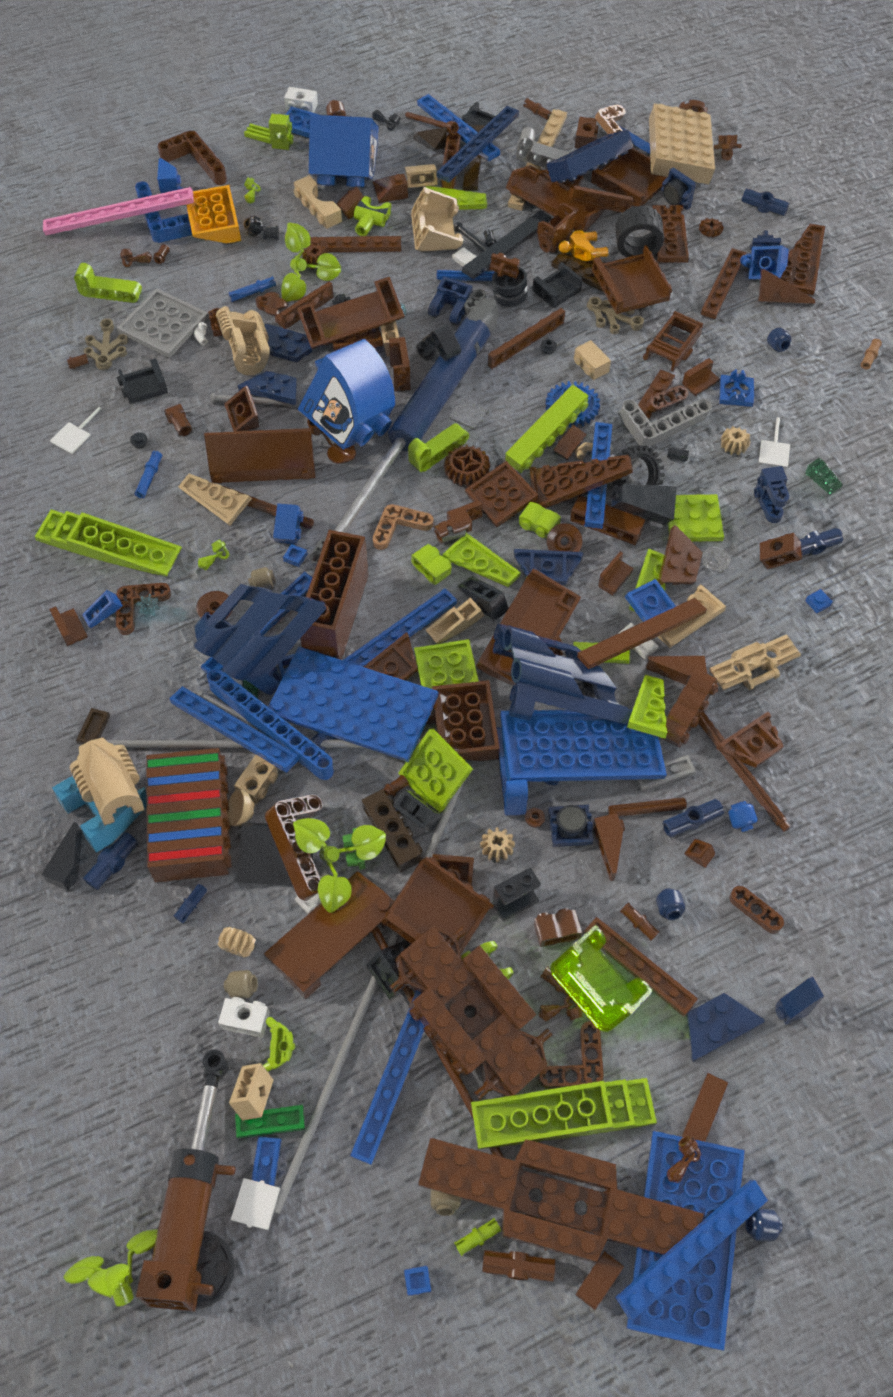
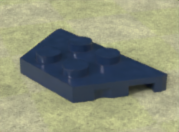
M265 323L264 326L269 336L267 342L270 349L269 355L297 363L304 356L312 353L306 334Z
M266 371L238 385L239 391L248 386L251 395L296 405V377Z
M514 549V557L526 578L534 568L557 583L566 585L583 559V552Z
M726 993L687 1013V1025L689 1026L688 1034L689 1042L691 1043L692 1062L764 1024V1019Z

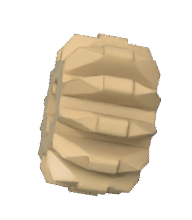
M734 426L731 429L727 428L721 437V447L725 448V452H731V455L736 453L739 456L740 453H745L750 446V434L746 432V429L741 430L740 426L738 428Z
M497 826L495 832L489 829L487 834L482 835L483 841L480 842V847L483 848L482 854L488 855L489 861L493 857L496 858L497 863L500 861V858L506 861L508 855L513 854L512 848L515 847V842L512 841V834L506 835V828L500 832Z
M226 927L219 936L218 946L226 952L247 957L253 951L256 939L247 932Z

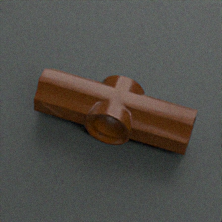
M484 1250L482 1272L505 1275L507 1278L527 1281L528 1279L553 1282L555 1259L533 1257L524 1252L510 1251L509 1253Z

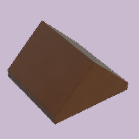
M245 386L224 403L233 432L247 431L259 427L258 414L249 387Z
M432 855V858L440 863L439 866L445 870L452 871L456 874L457 879L461 882H467L472 886L474 857Z

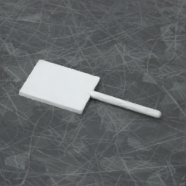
M98 407L79 427L68 422L50 442L73 454L91 436L82 428L101 410V407Z
M777 417L774 442L761 440L758 463L788 468L790 444L777 442L780 418Z

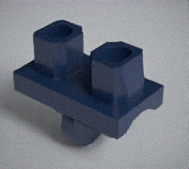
M764 230L762 235H757V238L752 239L750 250L756 246H780L781 238H773V235H768V230Z

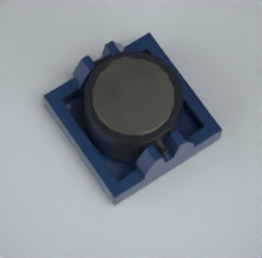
M673 167L669 170L668 177L662 182L664 186L661 190L663 191L664 198L670 205H683V208L688 210L692 206L696 182Z
M589 804L548 808L552 847L593 845V822L591 821L592 814L589 812Z

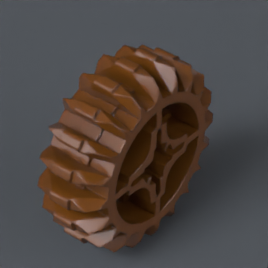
M467 444L465 447L459 445L458 449L454 447L445 457V474L448 476L449 481L453 480L454 484L459 483L460 487L464 484L468 488L470 484L475 483L490 472L489 456L486 455L485 451H481L480 447L475 448L474 445L472 447H468Z

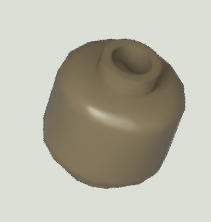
M263 567L253 570L251 578H248L250 586L272 590L274 584H276L273 570Z
M249 970L232 971L224 981V990L226 993L228 992L231 998H250L257 991L258 987L256 976Z
M430 1190V1204L438 1215L450 1216L459 1209L461 1198Z

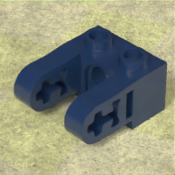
M444 276L429 305L428 315L438 317L442 308L447 303L454 306L449 321L459 325L466 313L464 304L473 292V286Z
M783 466L762 469L760 476L757 478L756 488H754V496L758 498L765 517L770 523L781 521L783 516L782 507L786 506L789 500V492L786 487L788 479Z

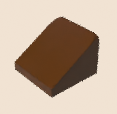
M694 839L684 854L700 866L706 868L715 856V851L712 844Z

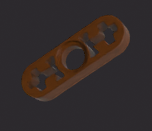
M682 385L653 395L647 400L646 406L653 413L659 412L683 402L688 397V390ZM664 396H668L671 402H667Z
M736 886L732 889L729 899L735 907L771 934L780 932L784 926V919L778 912L744 886ZM742 893L743 898L738 900L736 896ZM750 899L751 901H750V903L748 904V906L746 907L745 904H746V902H748V900ZM751 906H760L762 909V913L754 914L751 910ZM767 912L768 916L765 918V920H763L762 918ZM776 920V925L771 926V921Z

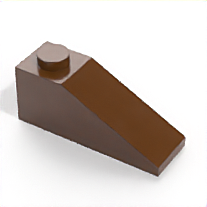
M648 656L646 662L647 670L687 685L695 669L707 673L705 656Z
M617 813L594 818L593 831L610 881L615 880L623 831H625L624 822L622 819L619 820Z

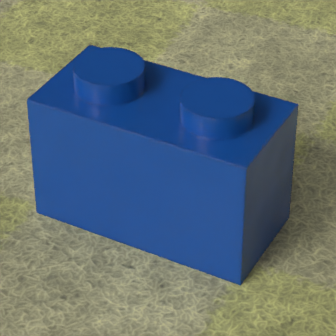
M277 503L273 539L276 543L297 545L298 539L301 538L299 525L300 522H303V511H301L299 505Z

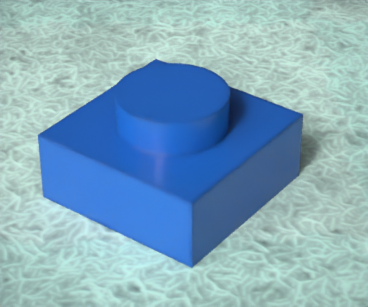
M291 544L283 556V561L300 567L308 554L307 550Z
M822 589L807 596L805 600L816 614L831 606L833 602Z
M428 1266L404 1270L408 1296L431 1292Z

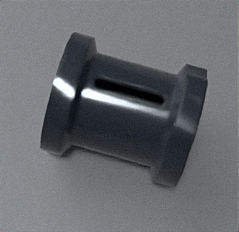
M263 226V240L268 238L279 240V226Z

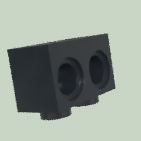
M404 790L394 804V807L422 829L433 831L443 816L442 813L420 796L409 790Z

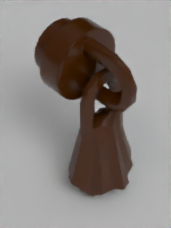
M122 249L120 258L124 267H130L136 261L150 263L152 255L147 251L133 257L130 249Z
M568 995L564 999V1005L562 1006L557 1004L540 1005L538 1016L544 1021H548L559 1014L561 1009L566 1008L567 1017L570 1020L583 1017V1008L580 1006L575 995ZM569 999L574 1000L576 1007L570 1008L573 1003H569Z
M684 1136L678 1142L679 1150L684 1157L667 1171L670 1182H681L690 1162H697L701 1157L698 1143L692 1137Z

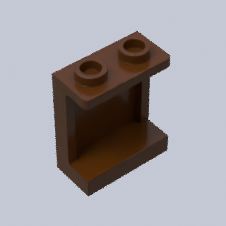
M405 337L388 339L390 367H393L394 391L411 390L410 363Z

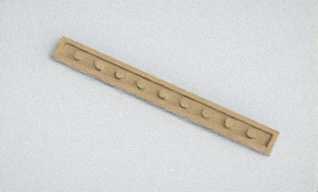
M553 109L537 143L553 147L567 118V112ZM527 162V164H526V166L532 165V166L536 167V168L539 169V170H542V168H543V167H541V166H538V165H535V164H531V163H528V162ZM511 195L508 201V208L522 211L527 201L519 196Z

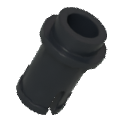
M488 229L489 234H487V230L483 234L485 245L490 247L497 240L494 239L493 230Z
M674 446L672 448L669 447L667 458H670V460L687 461L689 450L677 449Z

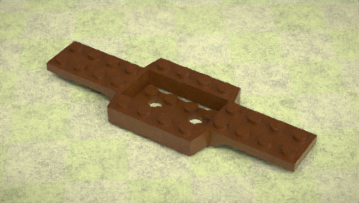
M430 1138L418 1183L420 1187L487 1205L502 1211V1237L592 1263L598 1261L606 1241L621 1243L664 1255L703 1220V1213L617 1190L616 1164L527 1139H525L515 1161ZM521 1166L556 1175L559 1177H563L566 1179L574 1180L584 1184L592 1185L606 1190L600 1192L575 1184L560 1181L557 1179L542 1176L539 1174H535L532 1172L524 1171ZM537 1188L542 1192L540 1202L530 1200L529 1192L531 1189ZM583 1201L586 1203L588 1210L585 1215H579L575 1212L574 1206L576 1202Z

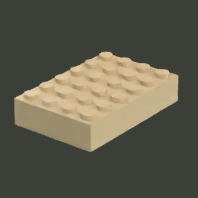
M654 104L649 117L651 174L668 177L669 170L674 167L695 182L709 184L715 171L711 115L705 112H695L690 109L685 110L678 107L665 106L664 104Z

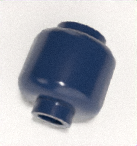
M780 327L773 329L767 337V344L776 352L787 350L792 341L791 335Z
M666 888L656 897L659 914L670 921L677 920L686 910L682 894L678 890Z
M758 1209L745 1221L747 1233L756 1241L773 1242L778 1238L783 1229L781 1219L772 1209Z

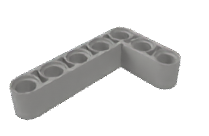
M628 399L623 402L619 417L639 445L650 447L705 420L712 404L707 399H700L650 423L634 400Z

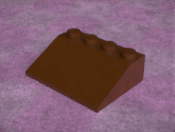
M489 680L432 686V689L439 693L434 704L437 733L464 760L487 761L499 759L500 747Z

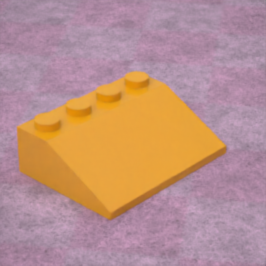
M225 185L193 191L194 203L186 205L193 237L226 244L242 241L230 186Z

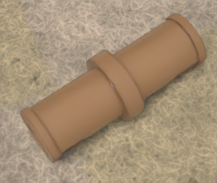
M873 339L870 347L866 349L865 357L861 362L863 369L868 370L871 368L882 345L881 340Z

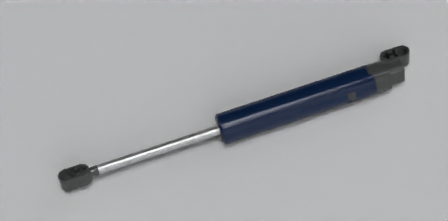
M474 290L464 304L466 318L454 334L460 345L461 354L447 361H444L441 355L438 357L390 427L388 438L393 445L334 531L347 532L400 451L408 452V446L414 439L422 440L497 327V319L499 318L498 306L494 300L486 298L485 290ZM326 537L318 542L309 556L314 571Z

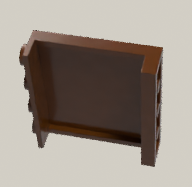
M631 148L627 154L618 155L617 159L612 160L602 170L598 168L592 170L591 183L606 192L633 197L632 206L635 207L643 206L664 186L662 182L667 176L651 174V157Z
M644 246L643 254L603 263L600 257L593 259L592 271L616 314L670 300L672 286L666 280L665 274L662 273L658 262L655 261L652 252L649 251L647 246Z
M426 856L420 861L381 922L411 944L433 926L451 934L456 932L461 926H464L465 929L463 931L467 929L468 933L458 942L460 953H462L484 916L494 905L490 903L488 897L476 893L470 884L457 879L455 873L439 866L440 863L436 859Z

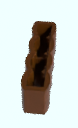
M698 669L694 670L687 685L682 690L666 718L667 735L666 739H661L678 748L688 742L690 738L689 731L692 728H696L700 720L699 714L701 711H706L709 705V697L711 695L714 696L718 690L717 678Z

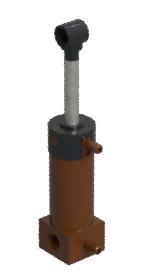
M210 1050L203 1057L202 1063L205 1068L203 1076L206 1080L191 1149H177L173 1153L152 1260L143 1261L136 1297L150 1308L195 1312L198 1294L211 1295L213 1293L212 1285L200 1284L202 1275L196 1270L211 1193L212 1189L215 1188L217 1174L234 1176L236 1172L235 1166L218 1165L219 1157L205 1151L218 1083L229 1069V1064L220 1050ZM220 1061L218 1066L211 1067L214 1062Z

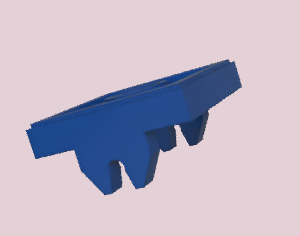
M737 369L732 371L730 376L721 375L719 404L753 407L754 378L746 377L744 370L737 374ZM728 383H734L731 389L725 388ZM739 384H745L749 390H743L739 387ZM732 390H739L741 393L737 395L736 391L732 393Z

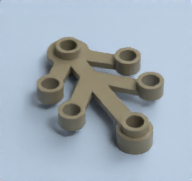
M591 297L587 302V308L595 314L596 326L598 328L605 327L606 319L602 317L601 312L607 315L611 334L619 333L620 326L617 324L616 319L630 324L634 331H639L643 327L644 319L641 316L630 318L621 313L616 314L613 308L606 307L611 306L609 300L602 301L599 297ZM635 310L627 311L626 313L632 315L635 313Z
M109 318L103 319L100 322L101 330L103 331L102 344L93 335L85 337L88 346H94L101 352V355H98L91 347L84 349L87 358L95 360L96 367L100 370L109 369L112 366L113 360L127 355L126 347H117L118 345H126L128 343L127 335L120 334L110 343V333L114 330V324ZM117 347L116 351L108 356V353Z

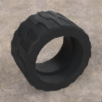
M635 206L627 209L618 217L615 231L617 249L621 255L627 258L643 254L644 246L648 247L653 256L661 250L664 242L662 218L657 210L648 206ZM644 229L651 231L641 237L629 236L630 233L636 230Z

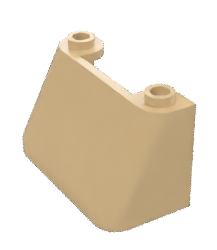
M425 187L423 188L411 212L416 250L421 252L456 250L462 246V235L454 233L453 217L457 215L459 210L456 198Z

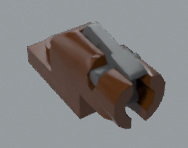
M477 500L447 511V520L434 526L436 529L434 532L439 543L464 537L466 533L472 531V521L482 517V504L480 501Z

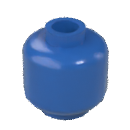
M746 801L731 805L732 809L728 811L732 827L734 829H741L742 832L753 829L752 825L758 821L753 805L747 804Z

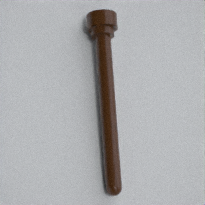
M411 112L405 113L406 118L440 128L446 127L449 134L455 135L459 129L458 123L454 121L446 123Z

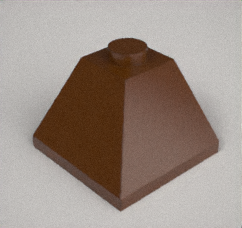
M396 174L372 181L379 203L408 198V183L405 174Z

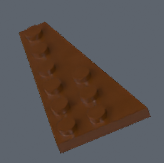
M811 223L802 234L800 240L796 242L794 248L788 253L787 267L780 279L805 294L814 295L825 226Z
M628 455L608 457L606 460L592 459L591 462L559 463L557 466L551 467L549 465H543L542 468L529 467L531 487L539 496L534 503L541 505L543 508H548L633 473L631 458Z

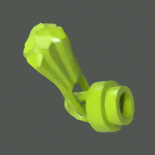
M247 177L244 186L250 191L244 197L246 202L251 204L255 202V191L259 192L261 187L254 182L255 179Z
M219 539L211 544L212 550L216 554L199 558V568L206 571L214 563L215 558L227 559L229 557V551L225 547L224 541ZM223 549L226 555L222 556L223 551L219 552V550Z

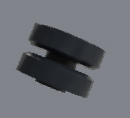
M519 267L516 278L504 274L502 277H499L497 275L498 272L495 271L492 275L493 298L495 301L506 307L517 306L523 303L528 297L527 274L525 270Z

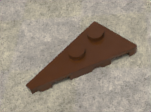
M761 269L758 301L815 304L816 299L769 271Z

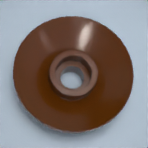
M568 523L554 526L547 536L548 550L579 552L582 547L580 531ZM562 538L567 539L566 545L561 544Z
M211 591L201 596L196 605L199 617L201 618L206 612H210L209 614L212 615L215 612L213 610L218 609L229 595L222 591Z

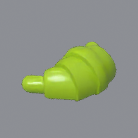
M272 1017L266 1019V1024L271 1028L270 1032L272 1033L270 1057L267 1059L268 1062L263 1065L267 1072L277 1069L285 1062L290 1061L292 1051L295 1049L292 1032Z

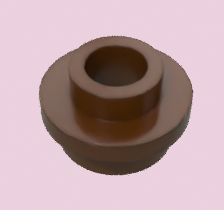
M531 808L525 814V821L530 827H540L545 822V814L538 808ZM532 815H537L539 818L533 819Z

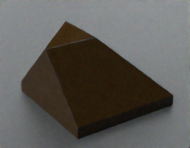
M443 127L419 131L413 136V140L431 150L444 149L446 147L447 129Z

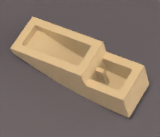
M470 597L457 609L453 607L427 628L426 631L439 644L466 630L485 615Z

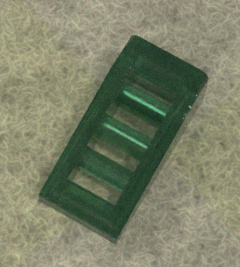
M820 457L808 465L805 474L829 495L843 486L841 481Z

